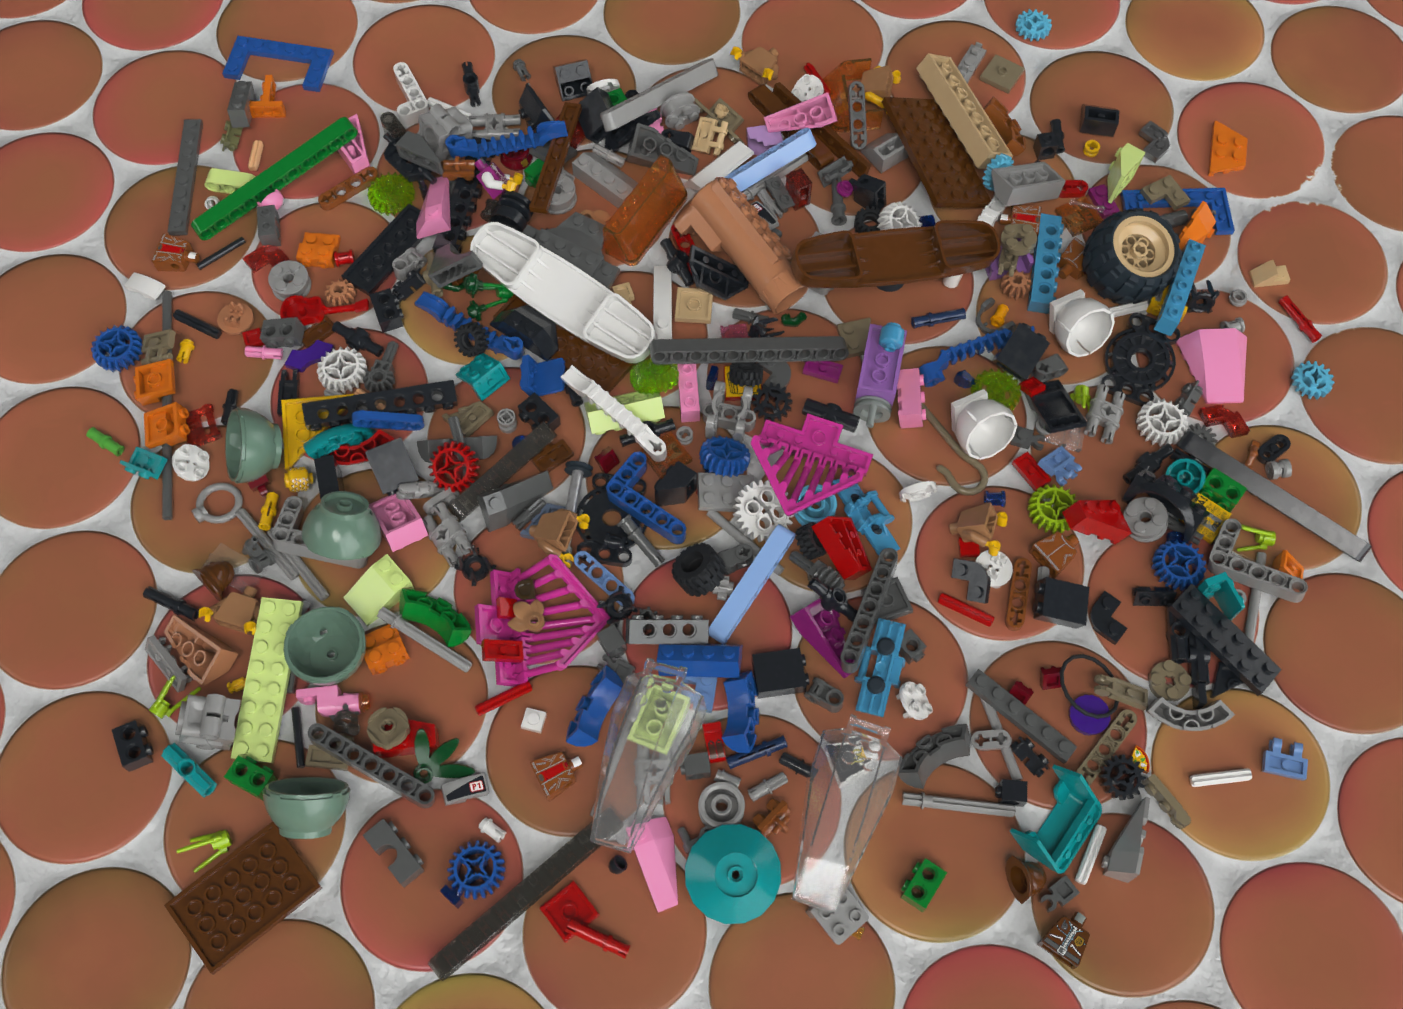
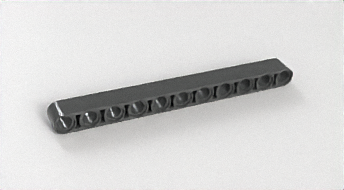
M841 336L657 339L649 344L651 360L655 364L841 361L849 355L845 339Z

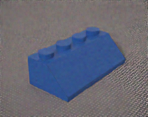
M659 644L657 654L659 676L740 678L743 644Z

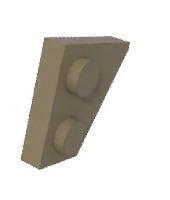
M871 318L837 324L838 335L845 339L849 351L847 358L864 355Z

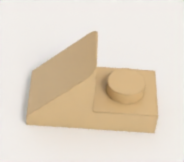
M1270 260L1249 272L1254 288L1288 284L1291 280L1286 265L1276 266L1274 260Z

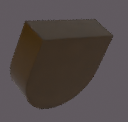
M535 579L519 581L514 589L516 596L522 600L536 599Z

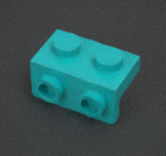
M136 446L129 462L121 460L119 464L125 466V471L134 475L136 472H139L138 476L149 480L152 477L158 480L168 459Z

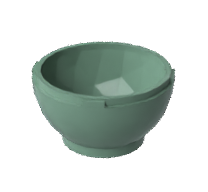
M237 407L233 409L228 418L225 439L226 466L230 480L236 484L247 483L257 480L271 469H277L282 455V436L279 425L271 423L265 416L248 408Z
M336 491L324 495L320 503L308 514L301 532L302 540L308 550L314 554L336 560L366 558L375 552L382 540L379 521L373 510L369 507L367 499L359 494L347 491Z
M341 607L312 609L299 617L288 628L283 649L285 661L289 669L298 678L307 683L319 686L338 684L352 676L363 661L366 653L364 629L352 613ZM327 630L328 633L321 635V631ZM334 652V657L329 658V654Z
M295 777L272 781L265 786L262 792L266 811L271 820L279 827V834L281 836L292 839H313L331 834L332 826L340 819L347 807L351 789L346 782L338 779Z

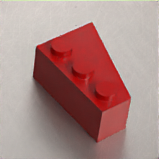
M1078 500L1062 512L1071 530L1086 535H1097V538L1100 540L1104 538L1109 539L1115 545L1132 534L1116 500Z
M828 516L812 526L813 531L844 580H856L872 570L851 517Z
M408 719L410 733L402 743L390 750H385L373 744V753L379 758L415 754L414 741L419 729L425 730L429 739L430 752H434L440 746L439 731L435 724ZM386 724L384 726V731L391 730L393 724H391L390 726Z

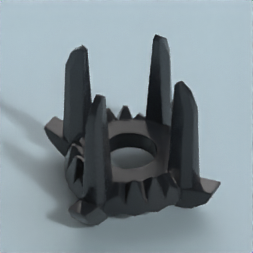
M1206 280L1208 291L1201 290V292H1197L1193 282L1192 290L1186 302L1188 307L1187 313L1207 312L1209 314L1213 312L1212 307L1215 305V299L1219 296L1220 292L1218 290L1214 292L1212 283L1209 280ZM1199 299H1203L1204 303L1198 304L1196 302Z
M755 316L747 335L750 338L774 337L783 334L785 331L766 334V332L774 330V328H764V324L778 321V319L772 317L759 320V316Z
M472 545L473 555L468 556L464 561L462 557H458V564H455L454 569L462 571L464 577L472 581L471 586H476L477 581L484 579L489 571L496 569V565H491L488 558L479 555V548ZM473 563H479L481 568L474 572L470 566Z
M619 586L618 591L611 594L606 601L600 600L596 607L606 609V613L611 617L607 620V624H614L615 627H618L620 620H625L632 612H638V608L633 606L630 597L624 593L623 586ZM616 601H620L623 605V609L619 612L614 609Z

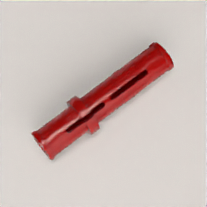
M1288 295L1279 300L1278 303L1299 326L1298 329L1304 332L1312 343L1321 338L1322 335L1313 326V322L1305 317Z
M572 918L565 932L603 948L602 951L612 952L624 959L630 949V945L614 939L613 935L603 934Z

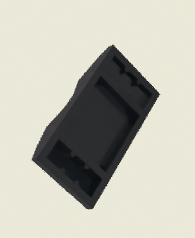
M1060 380L1044 382L1043 384L1046 385L1045 391L1033 397L1025 393L1030 408L1036 412L1042 428L1051 434L1087 426L1086 420Z

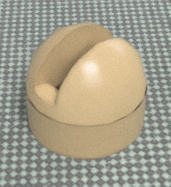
M720 103L714 109V115L718 119H723L729 112L728 108Z

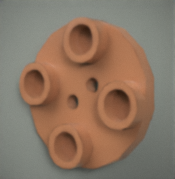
M232 301L221 309L217 317L220 330L229 335H242V332L248 331L254 322L253 311L248 305Z

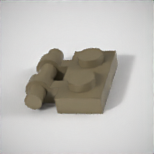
M168 329L144 335L141 352L146 355L141 360V364L146 365L166 359L172 360L173 355L167 353V351L173 349L176 332Z
M315 732L313 738H321L324 732ZM339 733L343 737L354 742V736H347L346 733ZM333 742L336 743V747H331V749H338L341 746V742ZM309 745L305 761L306 767L348 771L349 765L318 747Z

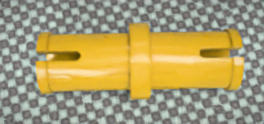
M274 492L267 493L265 504L261 508L262 515L258 525L261 530L268 531L271 529L273 517L277 513L276 505L279 495ZM271 507L269 516H267L268 508Z

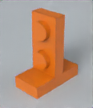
M265 75V82H262L263 95L260 96V101L249 102L252 118L286 117L283 102L275 101L276 83L273 75Z

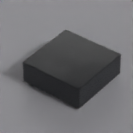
M1198 683L1192 689L1193 709H1201L1207 704L1205 684Z

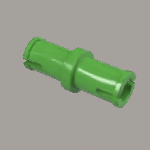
M95 427L88 430L86 436L98 443L100 448L107 449L117 457L124 452L125 447L114 441L110 435L103 434Z

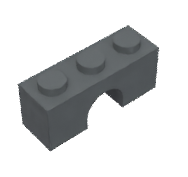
M238 81L234 83L227 109L232 128L250 127L252 116L249 102L256 101L252 81Z
M382 819L364 833L363 836L378 855H381L388 849L397 850V858L388 869L405 888L424 872V869L421 867L424 862L417 853L412 855L409 852L410 844L404 837L399 839L396 835L399 830L391 821L387 823Z

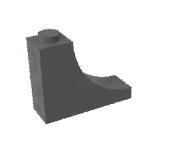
M449 243L436 250L428 276L438 288H441L481 269L483 263L472 250L460 254Z

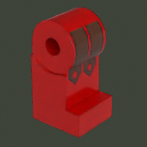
M721 722L702 724V733L706 752H708L709 763L726 761L724 741L721 738L723 736Z

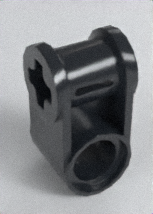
M672 129L662 131L661 135L666 138L668 137L672 140L671 142L691 153L694 141L693 134Z

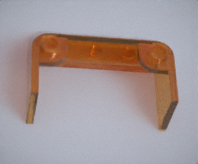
M871 58L843 61L823 78V81L831 91L829 96L838 120L829 124V127L836 133L850 132L846 81L862 80L863 72L871 68ZM855 102L852 108L855 112H859L861 105ZM865 107L866 130L880 129L883 108L866 110ZM855 120L853 122L854 128L861 129L862 122Z

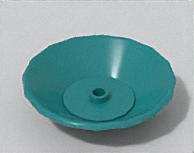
M742 824L720 825L705 832L692 846L685 864V886L693 904L706 917L723 924H742L761 916L775 901L781 884V862L773 844L758 830ZM737 870L739 872L738 878L733 879L732 872Z

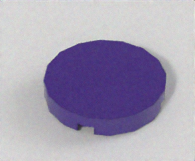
M1083 695L1074 701L1082 709L1093 714H1105L1110 711L1107 704L1101 698L1094 695ZM1072 704L1068 711L1071 725L1079 733L1088 736L1102 733L1108 727L1111 720L1110 716L1100 719L1085 716L1075 709Z

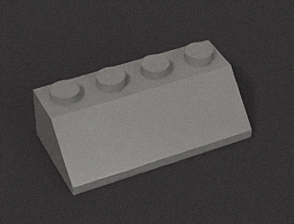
M583 152L572 162L573 175L622 212H625L647 192L646 188L609 161L606 162V159L593 152Z
M1045 161L994 168L991 171L995 197L1004 206L1057 199L1065 184V180Z

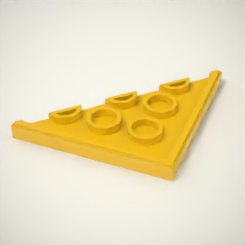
M355 394L281 400L286 471L292 468L306 453L303 444L330 427H322V430L319 431L307 430L302 403L353 396ZM345 409L339 410L338 415H341ZM327 412L319 414L320 419H326L329 416Z

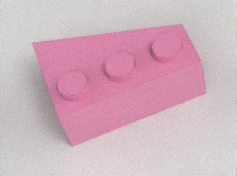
M919 368L902 369L899 373L897 390L898 417L901 428L923 427V420H926V409H922V403H925V392H921V386L924 385L923 374L920 375Z

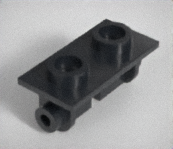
M421 268L417 271L413 269L406 275V280L403 282L400 280L393 286L392 295L397 294L400 302L402 300L405 301L414 293L410 288L411 286L417 291L426 284L423 274H419Z
M1137 586L1132 589V595L1135 596L1133 606H1166L1168 603L1174 602L1177 591L1170 589V587H1154L1153 591H1151L1150 587Z
M1019 737L1021 742L1015 741L1011 745L1012 752L1021 761L1028 757L1030 760L1024 765L1033 776L1041 777L1045 773L1042 770L1043 768H1046V770L1050 769L1048 766L1050 762L1042 753L1038 755L1033 750L1035 745L1028 737L1025 739Z

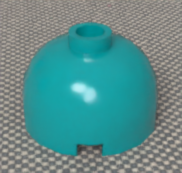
M1190 458L1176 460L1167 468L1165 474L1174 477L1180 485L1191 488L1195 494L1203 488L1206 481V472L1203 466Z

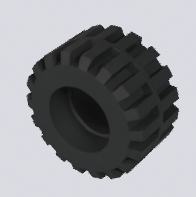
M696 543L693 546H688L686 550L680 552L681 554L676 557V562L673 563V569L671 570L673 578L690 596L700 597L701 594L703 596L707 595L716 586L718 587L720 581L724 579L723 574L726 573V565L709 544Z

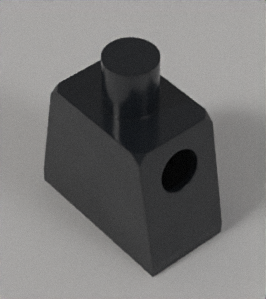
M862 174L857 180L853 178L849 180L853 186V197L857 204L863 208L869 206V209L874 206L875 210L879 208L880 211L886 206L885 181L866 174Z

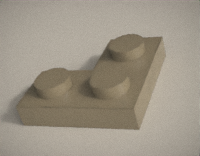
M1171 175L1143 187L1140 191L1150 205L1165 198L1174 210L1189 204L1191 200Z

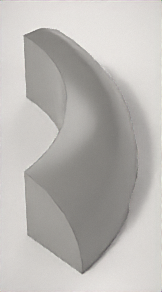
M1160 697L1154 699L1146 709V712L1159 722L1185 731H1202L1215 728L1227 722L1235 715L1221 700L1213 701L1200 710H1184Z

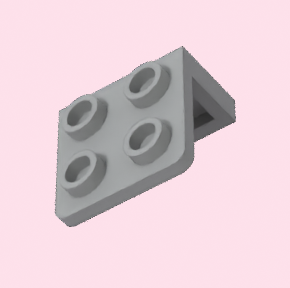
M832 883L824 890L826 894L822 898L816 897L808 904L810 908L805 912L811 919L815 918L835 944L840 945L868 921L869 916L843 883L837 885Z

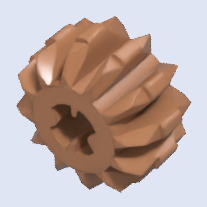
M1017 269L1014 270L1013 277L1009 276L1008 271L1002 277L1000 289H1003V294H1008V298L1014 297L1017 300L1020 297L1023 299L1030 292L1032 280H1029V274L1024 275V271L1018 272Z
M338 279L337 282L331 281L332 285H326L327 290L324 292L329 305L341 306L355 303V288L346 279L344 281Z

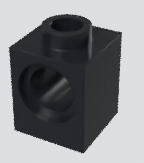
M1054 132L1037 134L1033 145L1037 160L1054 158L1058 148Z
M1002 779L995 787V798H998V803L1024 807L1027 803L1028 781Z

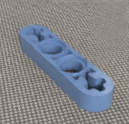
M580 551L575 554L574 564L607 595L610 596L618 591L619 586H623L624 593L631 595L630 599L634 605L635 596L633 592L586 551ZM580 556L582 558L586 556L587 563L591 565L592 562H594L595 564L590 566V568L588 569V567L584 563H581L579 565L580 561L578 558ZM595 568L602 569L603 574L600 578L592 576V571ZM609 581H615L617 588L614 591H609L606 589V584ZM616 601V603L623 607L620 601Z

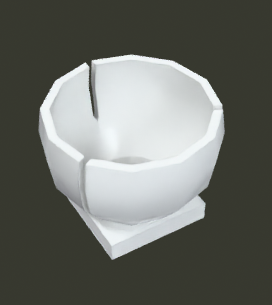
M1081 289L1050 302L1049 331L1055 334L1061 348L1076 357L1092 354L1102 347L1110 337L1115 323L1113 313L1101 302L1092 298H1085V292Z
M984 389L951 403L952 431L955 433L963 452L977 460L993 457L1005 449L1013 439L1017 429V422L1013 413L1002 403L988 399V393Z

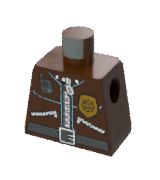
M1075 912L1071 920L1065 916L1061 917L1037 945L1071 969L1077 968L1090 937L1089 932L1082 928L1087 918L1079 912Z

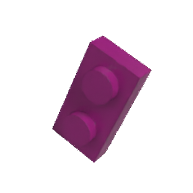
M1105 184L1089 188L1087 193L1102 219L1120 211L1115 201L1112 203L1108 202V189Z
M806 361L802 374L838 384L843 365L831 361Z

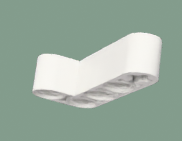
M399 62L394 65L393 70L396 81L407 102L397 107V113L401 125L408 127L418 123L419 115L428 113L429 106L408 65L404 62Z

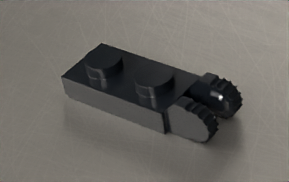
M287 369L281 372L277 406L279 417L282 416L281 400L299 399L300 375L298 369H293L292 380H288Z

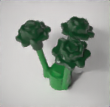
M473 272L465 277L464 286L466 293L470 294L471 298H474L478 291L496 290V296L501 298L487 305H478L474 300L470 301V305L467 307L468 315L477 321L481 320L480 316L486 309L506 303L508 298L513 296V293L502 284L484 283L478 280L477 274Z

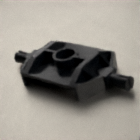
M389 132L384 134L383 138L389 142L384 151V157L408 182L417 181L421 177L424 180L427 179L431 184L436 183L437 179L431 174V170L415 163H407L408 160L399 157L395 144L402 137L393 138Z

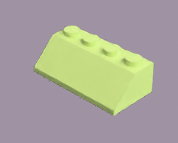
M656 387L613 396L628 411H631L635 417L640 418L641 422L651 421L654 423L665 418L662 399ZM589 402L584 403L592 434L601 435L612 429L614 431L622 430L619 427V423L617 421L613 422L611 416H606L602 409L598 410L595 403L592 405Z

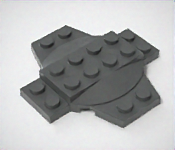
M578 212L573 213L556 228L547 230L541 228V230L527 225L522 232L536 240L542 247L581 269L608 289H610L620 273V268L604 261L601 251L607 232L606 225Z

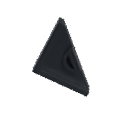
M1222 662L1217 663L1210 698L1219 696L1244 683Z

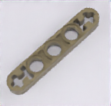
M1126 709L1120 712L1076 772L1082 774V776L1084 773L1088 775L1085 780L1089 786L1101 772L1100 767L1106 765L1104 761L1110 760L1111 756H1113L1136 725L1137 716L1133 711ZM1126 716L1130 717L1129 722L1124 727L1120 726ZM1111 730H1117L1121 738L1119 740L1113 739L1110 735ZM1099 746H1107L1109 748V755L1101 754ZM1088 761H1095L1098 769L1096 771L1090 770L1087 766Z

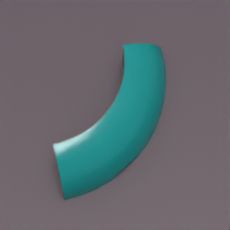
M344 424L315 435L305 442L303 447L309 457L317 459L338 450L342 444L349 443L350 446L359 445L372 437L377 431L374 428L355 427L353 424Z

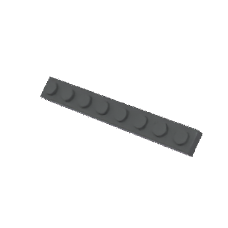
M201 119L184 120L168 225L169 235L188 234L203 129Z

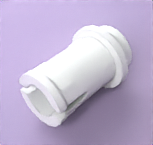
M484 818L479 824L480 832H485L497 843H500V838L503 840L506 835V831L494 824L491 818Z

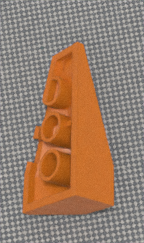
M1202 201L1187 226L1183 228L1179 235V248L1183 250L1189 239L1202 244L1206 238L1210 239L1215 232L1213 227L1216 220L1205 201Z

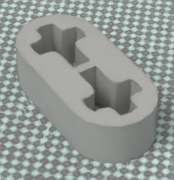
M1002 729L977 731L971 737L972 745L980 751L1007 749L1012 742L1010 734ZM1000 734L1007 738L1002 745L999 741H993V739L1000 738ZM979 736H982L984 739H990L988 742H983V746L976 742V740H979Z

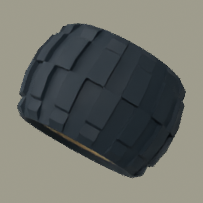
M1142 208L1128 209L1123 212L1119 211L1105 218L1093 229L1092 234L1088 237L1083 250V272L1087 274L1089 285L1093 286L1098 291V295L1104 299L1109 298L1113 303L1117 304L1132 302L1136 304L1148 301L1170 285L1178 272L1182 259V250L1179 248L1180 239L1178 234L1172 229V225L1167 220L1162 219L1156 212L1151 210L1144 211Z

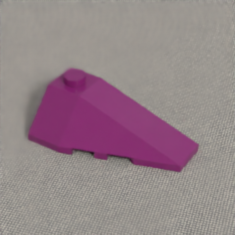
M819 598L791 615L790 618L799 633L843 678H846L850 674L845 673L841 669V653L846 643L844 638L846 632L840 626L838 620L840 614L835 610H825ZM847 659L846 662L853 663L854 660Z

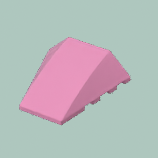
M1236 328L1199 329L1179 338L1175 344L1181 349V355L1184 361H1187L1191 375L1195 377L1196 381L1199 380L1197 386L1202 388V397L1205 403H1243L1247 336Z

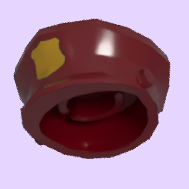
M529 148L525 151L522 149L518 150V152L502 153L500 156L501 164L513 171L526 169L533 160V156L529 154Z

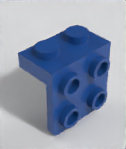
M529 354L522 356L520 387L527 395L531 396L535 392L538 396H544L564 390L565 382L561 379V376L565 373V360L563 358L537 363Z

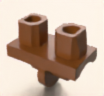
M455 156V160H443V178L447 177L449 181H455L457 177L473 180V177H475V160H460V156Z
M772 798L766 806L770 812L769 815L765 817L758 813L753 818L758 831L766 838L772 833L777 835L780 830L783 833L789 831L786 824L790 821L788 816L791 814V811L784 800L779 802Z

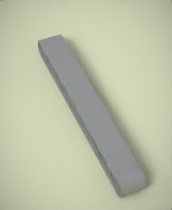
M710 58L701 61L600 113V117L605 131L617 129L661 106L671 96L688 92L717 77L718 71L714 59Z

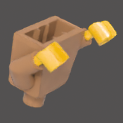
M733 47L730 55H734L736 60L740 59V72L760 85H766L768 81L777 79L779 71L777 56L779 53L775 48L767 51L762 47H758L755 50L743 52L739 47Z
M991 502L962 511L959 521L950 524V532L952 535L960 534L964 542H975L982 547H989L988 553L992 556H997L1001 547L1000 542L997 540L990 542L988 540L992 539L996 524L1001 527L1007 525L1008 516L1005 512L997 514Z
M560 508L552 513L543 514L538 525L530 526L529 534L534 537L538 542V547L546 554L557 555L567 568H570V564L565 560L574 562L573 555L570 553L562 554V552H566L578 522L581 529H588L590 517L587 514L577 516V513Z
M246 586L243 594L231 592L215 605L200 608L198 618L205 616V621L210 622L211 617H213L220 626L253 636L256 632L260 603L254 599L257 589Z

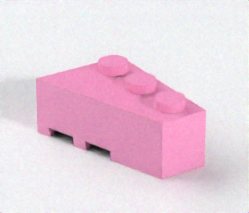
M357 114L348 118L357 129V136L337 150L354 174L366 167H370L362 128Z

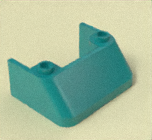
M1054 764L1052 768L1060 779L1053 789L1057 804L1038 833L1031 830L1023 833L1011 828L1010 833L1022 850L1050 870L1062 874L1067 870L1101 817L1102 806L1082 774Z

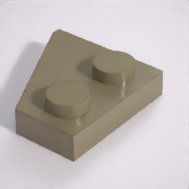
M478 401L470 406L459 408V412L451 415L445 413L442 415V418L449 424L448 418L457 416L463 436L466 438L492 417L494 413L484 403Z

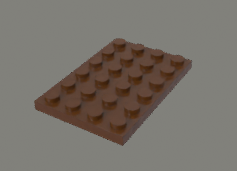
M272 821L164 906L209 972L214 975L319 892L322 886L286 837L279 834L278 826Z

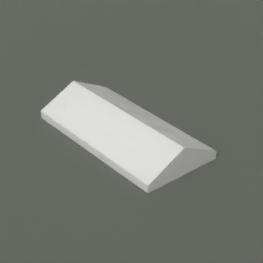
M737 142L686 181L684 186L699 191L716 177L725 178L754 155L753 150L742 142Z

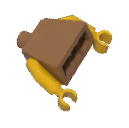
M889 65L877 66L872 70L864 71L861 83L864 85L865 101L884 108L882 100L884 97H891L893 83H900V71L895 70L892 72ZM855 85L853 91L857 93L860 91V88H857V85Z

